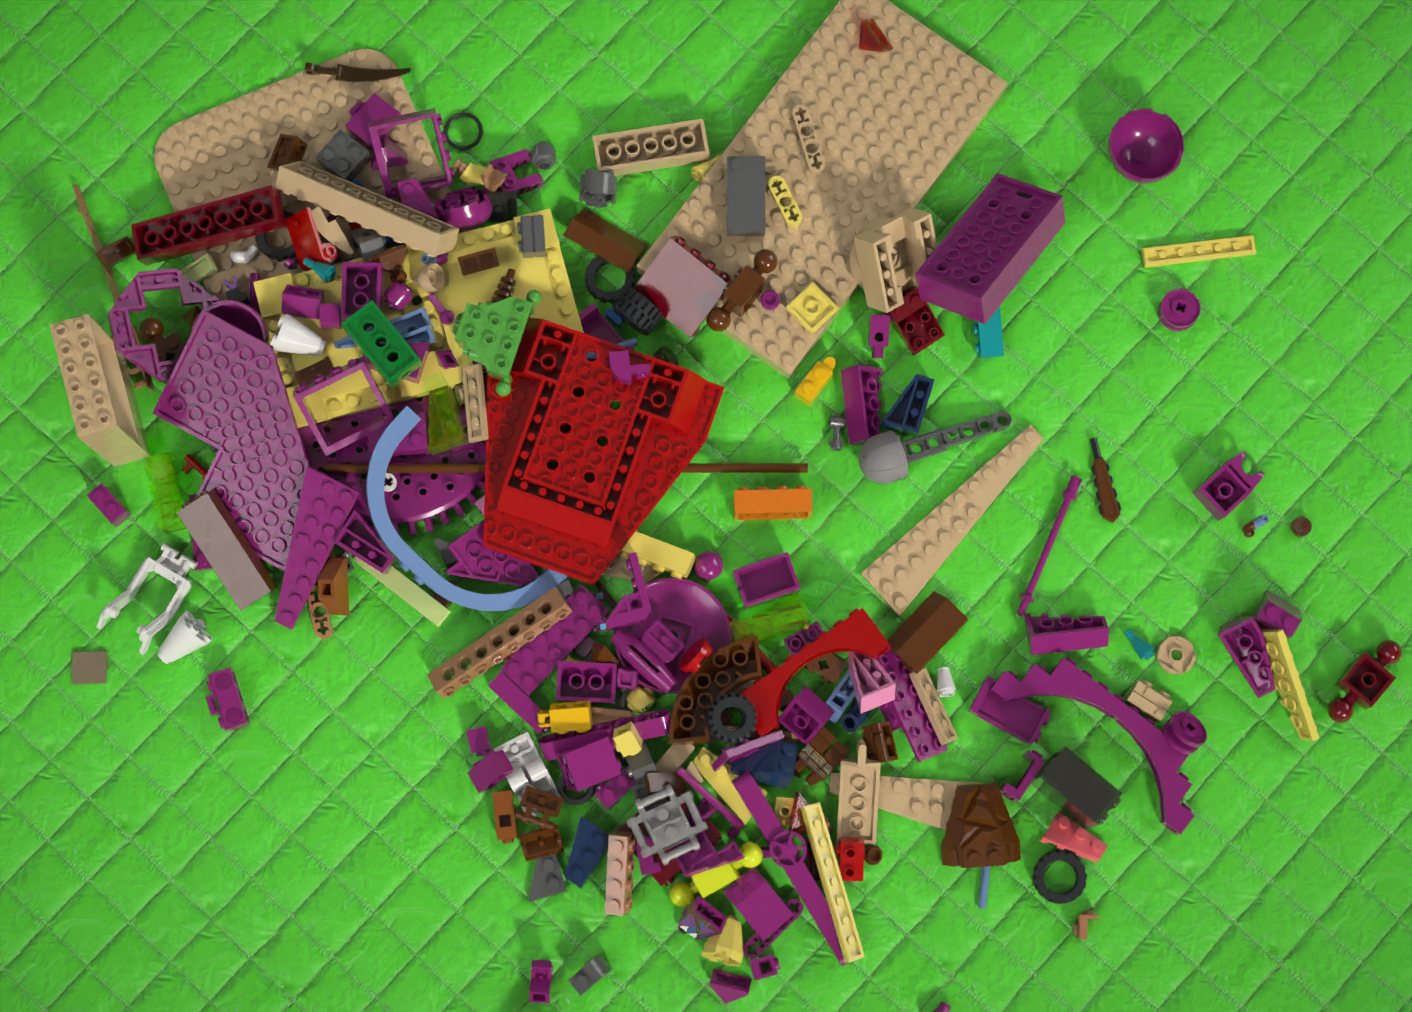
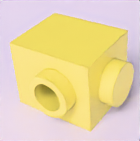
M632 721L614 729V746L618 752L621 751L623 757L633 756L642 750L643 740Z
M776 797L775 815L782 826L789 827L790 823H794L796 799Z

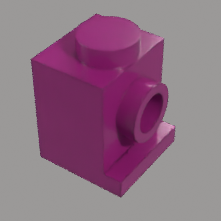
M773 954L749 961L755 981L778 974L777 970L781 969L778 958H774ZM763 963L769 964V969L767 971H764L762 969Z

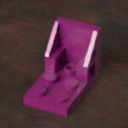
M636 552L628 554L629 559H626L628 573H633L634 578H631L633 591H637V593L622 597L606 620L608 631L645 622L651 613V605ZM637 602L638 607H633L632 603Z

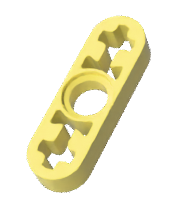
M773 176L769 180L768 189L785 223L792 228L798 227L802 221V213L785 180L780 176ZM774 182L777 184L781 183L780 190L782 193L779 194L778 189L773 187ZM787 197L791 203L788 206H782L780 199ZM791 208L793 216H798L796 222H794V220H789V210Z

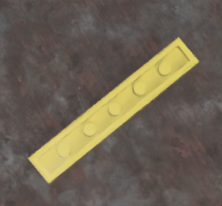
M1248 235L1142 248L1141 252L1144 268L1255 255L1256 247L1254 236Z

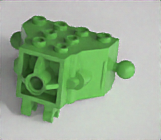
M537 290L529 291L526 295V300L512 296L496 303L487 301L486 304L479 302L478 306L467 303L464 312L460 313L454 320L453 333L459 348L463 349L462 354L469 355V360L483 364L492 378L500 380L496 385V392L500 396H507L511 392V385L509 383H512L513 379L510 371L528 317L531 314H535V305L539 304L542 299L540 292Z

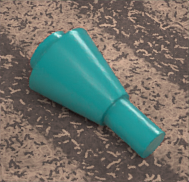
M308 257L304 259L303 264L310 267L325 283L335 279V266L315 262Z
M1130 629L1123 633L1132 642L1131 644L1140 660L1145 659L1147 661L1155 654L1153 651L1155 647L1137 637Z

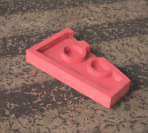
M1059 811L1040 842L1046 844L1048 842L1057 845L1056 848L1062 850L1066 848L1074 851L1075 855L1094 862H1098L1108 846Z

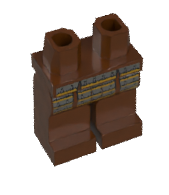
M825 727L796 756L794 770L799 774L806 767L811 773L804 780L811 787L819 781L822 782L841 763V759H846L851 753L838 740L824 755L823 753L836 740Z

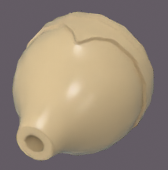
M430 263L418 271L417 276L413 278V283L427 292H438L444 288L445 275L438 264Z

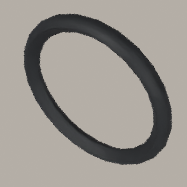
M470 113L455 114L448 119L444 126L448 144L458 150H468L475 147L483 135L481 122ZM458 117L472 118L478 124L479 135L471 145L458 146L449 139L448 127Z

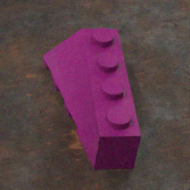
M855 365L841 370L849 444L863 446L869 438L880 433V417L877 414L878 409L881 408L878 392L882 388V383L879 382L882 368Z
M1031 613L1024 614L1027 643L1031 655L1108 646L1109 627L1105 616L1079 615L1078 618H1072L1068 615H1060V618L1048 617L1049 614H1040V617H1031Z

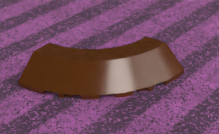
M758 636L744 638L719 648L700 662L701 666L695 673L691 672L684 681L673 705L669 729L670 744L693 745L710 743V730H707V721H705L706 711L710 704L716 698L729 694L738 686L762 677Z

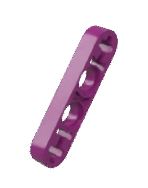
M798 899L789 900L785 905L791 909L790 903H798L799 912H792L794 914L793 918L788 920L784 927L777 929L768 942H764L755 933L745 943L743 947L744 955L750 959L757 958L803 912L801 901ZM757 937L759 942L765 946L761 949L759 945L755 949L757 952L755 955H748L747 946H754L757 942L753 941V939Z

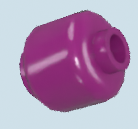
M394 282L384 292L386 298L384 302L390 309L395 307L397 310H402L412 301L411 294L413 292L404 282Z

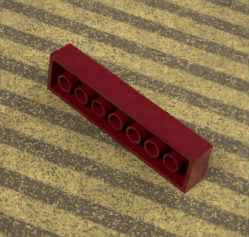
M272 185L131 224L137 260L146 266L287 227L280 191Z

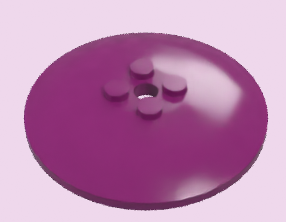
M664 578L645 584L651 605V613L646 621L622 627V629L639 641H642L644 632L658 619L670 632H675L678 635V639L686 648L673 661L665 663V666L678 682L669 693H665L638 672V683L659 693L678 694L684 681L692 672L685 673L679 668V663L686 651L701 638H705L710 642V646L713 648L711 654L719 648L729 645L731 638L730 625L723 606L705 587L686 579ZM633 602L632 606L638 607L637 602ZM615 646L621 665L635 669Z

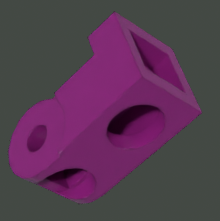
M644 837L648 846L652 847V840L648 837ZM636 842L642 876L662 872L660 862L654 864L653 855L646 858L642 857L640 853L642 850L638 842Z

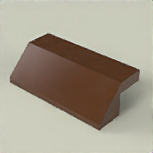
M585 208L573 218L563 234L567 239L626 273H629L636 260L639 262L648 247L646 243Z
M933 591L887 640L891 646L889 651L899 656L904 667L918 674L968 619L948 598Z

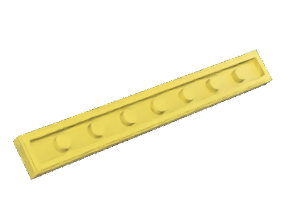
M819 802L801 807L800 809L844 961L848 963L864 958L865 955L821 804Z

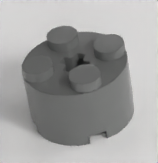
M586 169L585 173L580 176L579 201L582 203L583 200L587 206L597 208L607 207V203L612 202V205L616 203L617 178L615 173L610 170L599 172L594 169Z

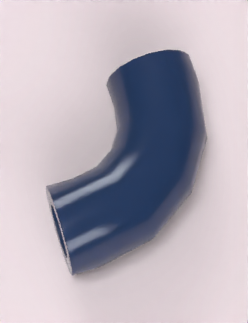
M855 699L849 711L842 716L841 726L847 732L856 731L865 722L871 710L860 713L857 699Z

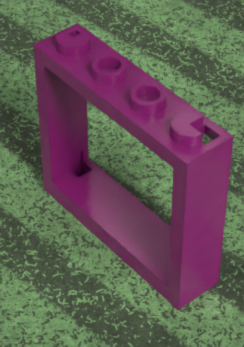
M436 108L368 122L387 198L400 196L398 185L392 186L378 129L432 118L445 175L419 180L425 191L453 185L452 178H455L453 167H449L448 161L451 160L449 149L445 150L444 143L447 142L445 131L441 132L440 125L443 122L441 114H437Z
M363 357L354 360L350 359L347 362L348 364L342 367L336 366L330 370V373L324 376L322 374L312 379V382L308 384L302 383L293 391L296 403L326 456L390 425L395 419ZM362 370L384 413L325 441L302 398Z

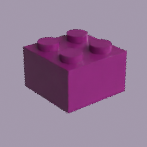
M805 686L779 716V722L807 745L833 716L835 711Z

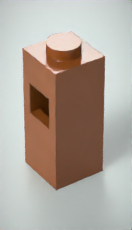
M512 790L492 792L497 840H502V844L513 843L514 839L518 838L514 793Z

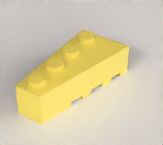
M703 747L694 759V765L705 781L745 826L752 815L732 783V780L739 777V775L730 773L731 766L727 763L720 770L714 772L711 764L718 757ZM758 786L765 797L768 792Z

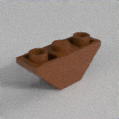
M329 557L318 578L319 600L332 615H349L347 558Z

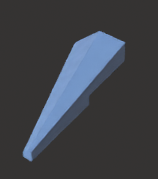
M424 307L390 321L407 343L436 342L433 324L427 309ZM370 327L365 332H371L374 328ZM349 336L333 342L336 349L357 348Z

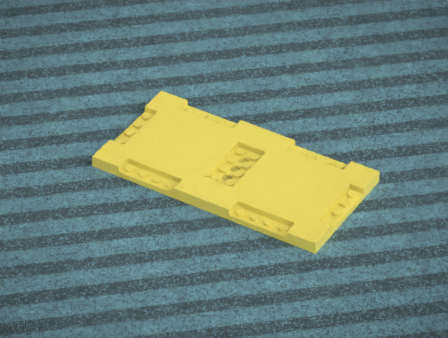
M550 209L513 217L511 221L458 234L454 250L447 252L448 262L439 265L445 275L444 288L441 291L433 292L444 308L454 313L455 319L460 313L464 312L467 303L478 306L479 302L486 304L487 301L491 302V298L495 297L493 295L495 290H498L497 285L501 283V277H505L510 268L516 271L513 278L516 281V285L511 286L515 289L514 294H511L513 297L526 300V295L531 290L539 291L542 296L541 302L535 305V314H531L530 318L545 319L584 333ZM543 215L546 256L523 258V252H519L518 241H522V235L518 234L517 223L521 222V216ZM408 244L406 245L409 253L401 269L407 274L405 284L413 292L411 294L412 300L415 297H420L423 300L422 304L414 306L411 301L402 310H397L395 307L390 309L384 302L386 300L384 292L394 282L390 280L391 273L384 271L382 313L391 321L422 307L426 308L434 327L436 342L429 343L430 351L418 384L402 380L391 389L377 371L370 369L388 405L463 385L462 367L473 365L472 360L468 359L469 355L462 354L463 349L459 348L455 341L453 333L454 321L449 325L441 323L439 312L427 297L431 292H427L418 285H414L413 278L417 276L418 271L423 266L427 265L421 261V257L426 252L411 249ZM495 247L500 266L466 276L462 275L457 257ZM362 258L346 262L371 263V259L364 261ZM343 262L332 265L336 267V277L328 283H325L313 270L294 275L288 273L253 282L261 316L269 332V344L272 341L273 335H278L280 328L277 327L280 317H285L286 315L282 314L281 310L282 293L287 284L324 290V299L321 304H340L341 307ZM291 315L322 337V340L326 341L321 356L317 354L312 356L274 351L298 428L309 424L293 397V391L299 387L293 372L325 359L326 356L329 357L333 367H342L348 364L347 362L350 359L354 360L363 357V353L358 347L335 348L333 342L348 337L342 325L341 329H322L320 318L312 319ZM450 349L459 366L444 369L439 366L436 352ZM362 370L302 398L315 423L381 407Z

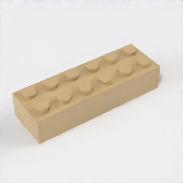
M703 119L592 136L598 171L610 170L615 173V176L709 161V148Z

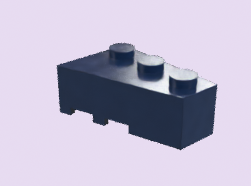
M916 374L886 417H884L880 427L916 437L935 380Z
M582 816L564 878L581 889L607 852L609 834Z

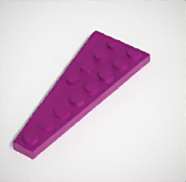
M310 466L307 467L275 616V622L291 630L294 628L335 545V539L341 532L361 492Z

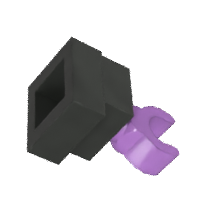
M233 275L234 282L232 284H229L224 279L225 285L230 289L225 292L227 300H235L250 305L249 297L245 292L242 293L238 287L239 281L236 276Z

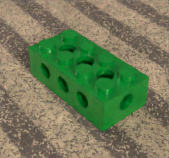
M373 300L341 323L347 335L391 389L422 366L420 358ZM369 327L374 328L371 332H365ZM380 342H386V345L383 347L377 346ZM394 356L398 357V360L395 362L389 361Z

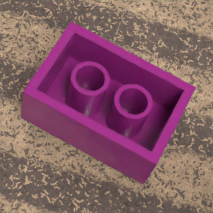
M343 262L342 322L371 300L382 312L384 273L382 263Z

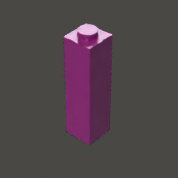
M502 672L487 685L539 735L542 732L546 734L551 729V727L538 726L537 712L542 709Z

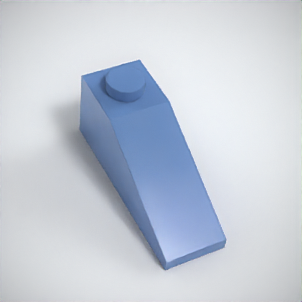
M849 670L826 701V704L835 711L829 719L835 724L855 696Z

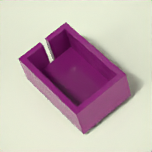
M788 552L732 571L737 589L740 590L739 595L745 610L800 591V585Z

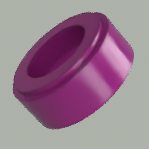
M766 291L762 294L761 305L765 310L772 311L779 306L780 297L775 291Z

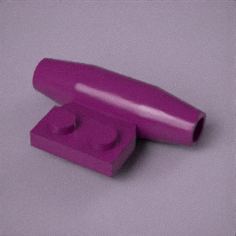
M658 619L644 632L642 641H639L622 628L612 636L611 641L622 656L649 682L665 693H669L678 682L665 666V663L673 661L686 646Z

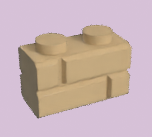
M1138 680L1124 702L1135 707L1156 722L1161 721L1172 704V700L1169 699L1170 696L1164 691L1160 690L1157 692L1152 689L1153 685L1148 681L1142 680L1141 682Z

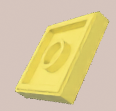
M812 282L785 309L813 335L839 310V307Z

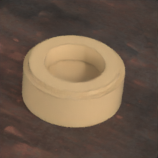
M463 385L455 387V396L459 405L465 404Z

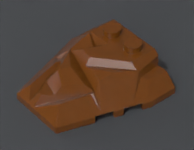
M997 783L957 785L951 805L949 821L946 824V832L941 842L942 865L974 868L1007 865L1008 862L1021 860L1020 840Z

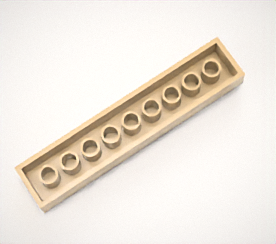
M297 161L279 167L275 187L282 190L284 194L297 196V199L300 201L313 203L314 207L327 209L333 215H341L349 222H357L365 229H373L379 235L393 238L395 242L408 244L411 249L422 250L430 257L445 254L455 248L459 228L305 162Z

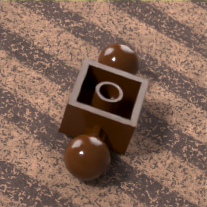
M762 249L758 251L754 256L753 269L748 265L744 269L740 268L734 276L736 279L732 284L729 282L722 291L724 292L722 296L723 306L713 308L707 314L706 321L710 329L716 332L726 330L731 323L730 314L734 312L741 318L764 290L765 278L761 275L763 273H771L778 264L777 255L772 250Z
M148 317L140 323V335L147 341H153L159 362L170 361L171 358L174 360L179 359L186 344L176 331L164 338V326L159 319Z

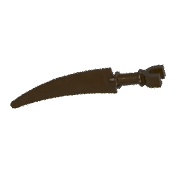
M309 62L305 64L306 75H332V77L336 76L337 81L346 82L385 80L410 73L411 71L410 68L366 69L337 64V68L335 66L331 68Z

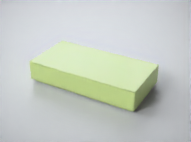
M207 253L180 271L189 280L199 283L218 271L211 254Z

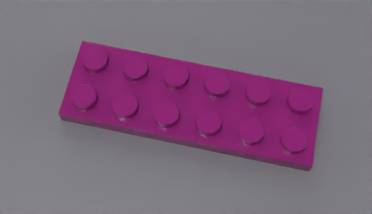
M582 585L566 600L573 612L568 614L565 619L559 620L552 625L550 629L537 635L534 640L524 644L501 668L528 696L558 667V661H563L610 612Z

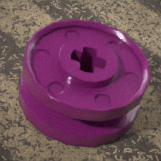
M1176 289L1165 295L1159 305L1158 316L1166 328L1171 331L1180 332L1193 326L1200 315L1201 306L1198 298L1192 292L1185 289Z
M1175 712L1171 719H1168L1163 725L1165 739L1175 750L1183 754L1190 755L1195 753L1199 746H1202L1207 740V732L1204 725L1189 712Z

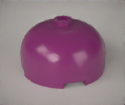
M475 186L448 192L446 193L447 197L435 201L436 212L441 221L459 228V231L474 230L485 223L492 213V205L488 199L489 190L485 187L482 190H477Z

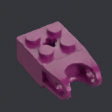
M1242 451L1216 469L1192 492L1217 521L1226 517L1252 493V490L1265 475L1263 470L1253 476L1243 472L1241 464L1247 455L1245 451Z

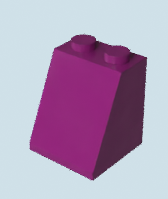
M1266 590L1251 615L1260 628L1283 629L1287 639L1293 636L1302 621L1301 610L1269 590Z
M602 736L555 753L569 790L581 791L621 774L620 769L622 766L618 757L615 758L613 752L615 746L611 739Z

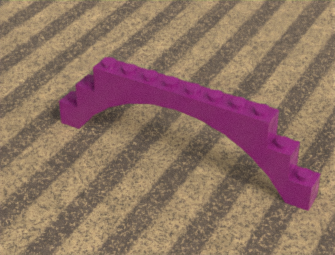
M1062 658L1050 674H1047V669L1042 665L1033 664L1020 681L1017 680L1018 676L1011 671L1007 672L1005 670L1000 674L989 692L1003 703L1029 696H1055L1076 700L1089 705L1115 720L1131 735L1142 750L1154 774L1160 800L1161 824L1175 835L1183 833L1195 815L1191 813L1190 807L1184 803L1179 804L1192 784L1186 775L1181 772L1178 774L1177 771L1189 755L1175 750L1165 739L1163 730L1157 729L1152 720L1149 718L1144 719L1139 715L1140 712L1135 707H1128L1124 704L1123 698L1107 691L1108 687L1094 681L1092 679L1093 676L1086 670L1081 671L1070 658Z

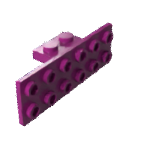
M887 651L877 660L895 682L896 687L895 700L878 706L885 721H890L892 732L900 728L903 729L918 762L947 751L946 744L941 746L909 676L912 670L904 667L899 656Z

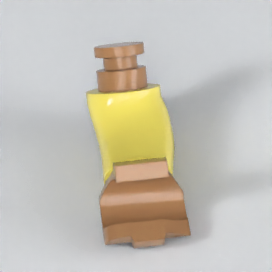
M460 157L452 166L453 169L457 170L456 173L460 175L459 179L469 184L484 185L486 189L493 192L503 184L505 177L508 175V173L492 168L491 164L486 168L471 162L469 165L465 161L462 163Z

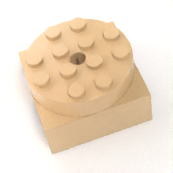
M909 208L892 218L878 217L869 221L861 228L857 236L853 237L854 242L849 256L850 267L854 279L864 288L867 306L888 313L904 304L903 291L914 285L918 286L915 273L937 248L931 213Z

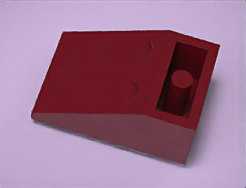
M912 286L902 292L904 304L885 313V315H890L891 325L911 353L916 355L945 336L928 303L920 299L918 287Z

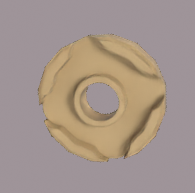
M1173 636L1164 639L1160 643L1156 657L1159 666L1165 672L1179 675L1191 669L1196 659V653L1192 643L1186 638ZM1173 650L1180 652V660L1176 661L1171 657Z

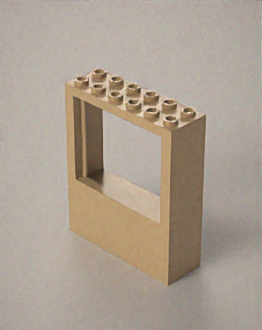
M89 314L51 324L50 329L78 438L114 467L151 457L131 376L128 373L127 361L125 357L115 351L113 339Z

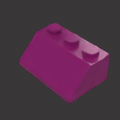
M558 661L557 701H590V703L616 704L617 664Z

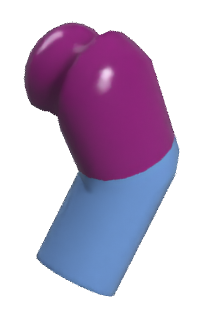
M448 253L438 255V257H430L424 254L421 257V261L425 264L436 263L443 265L448 262Z

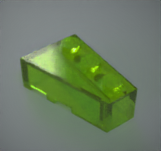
M448 385L429 391L428 452L432 455L469 443L453 389Z

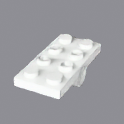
M528 731L493 749L495 752L503 750L514 768L506 778L519 803L527 785L560 796ZM521 806L523 811L525 812L526 807ZM533 810L531 815L537 816L541 812Z

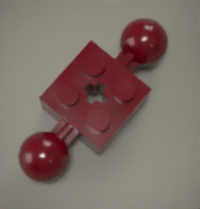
M1393 640L1382 641L1377 646V658L1375 660L1366 652L1360 654L1338 679L1335 685L1343 690L1346 695L1343 698H1336L1329 703L1328 715L1333 721L1344 723L1350 720L1353 715L1352 705L1355 702L1365 710L1371 708L1392 684L1396 677L1384 667L1386 664H1395L1400 660L1402 649L1397 642ZM1363 678L1367 679L1366 684H1364Z

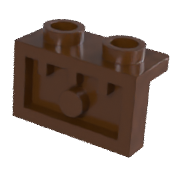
M280 133L267 168L272 171H279V167L282 165L302 161L308 146L307 143L298 136Z

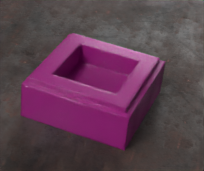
M620 666L617 673V687L636 690L638 687V671L633 668Z

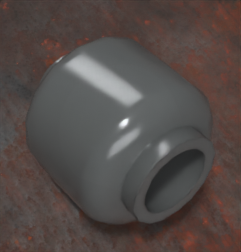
M542 141L533 146L531 153L532 163L539 170H549L555 165L556 150L552 144Z

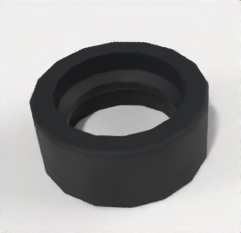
M563 774L558 781L560 796L564 798V801L572 805H582L588 802L595 791V785L588 787L584 796L573 798L566 793V781Z

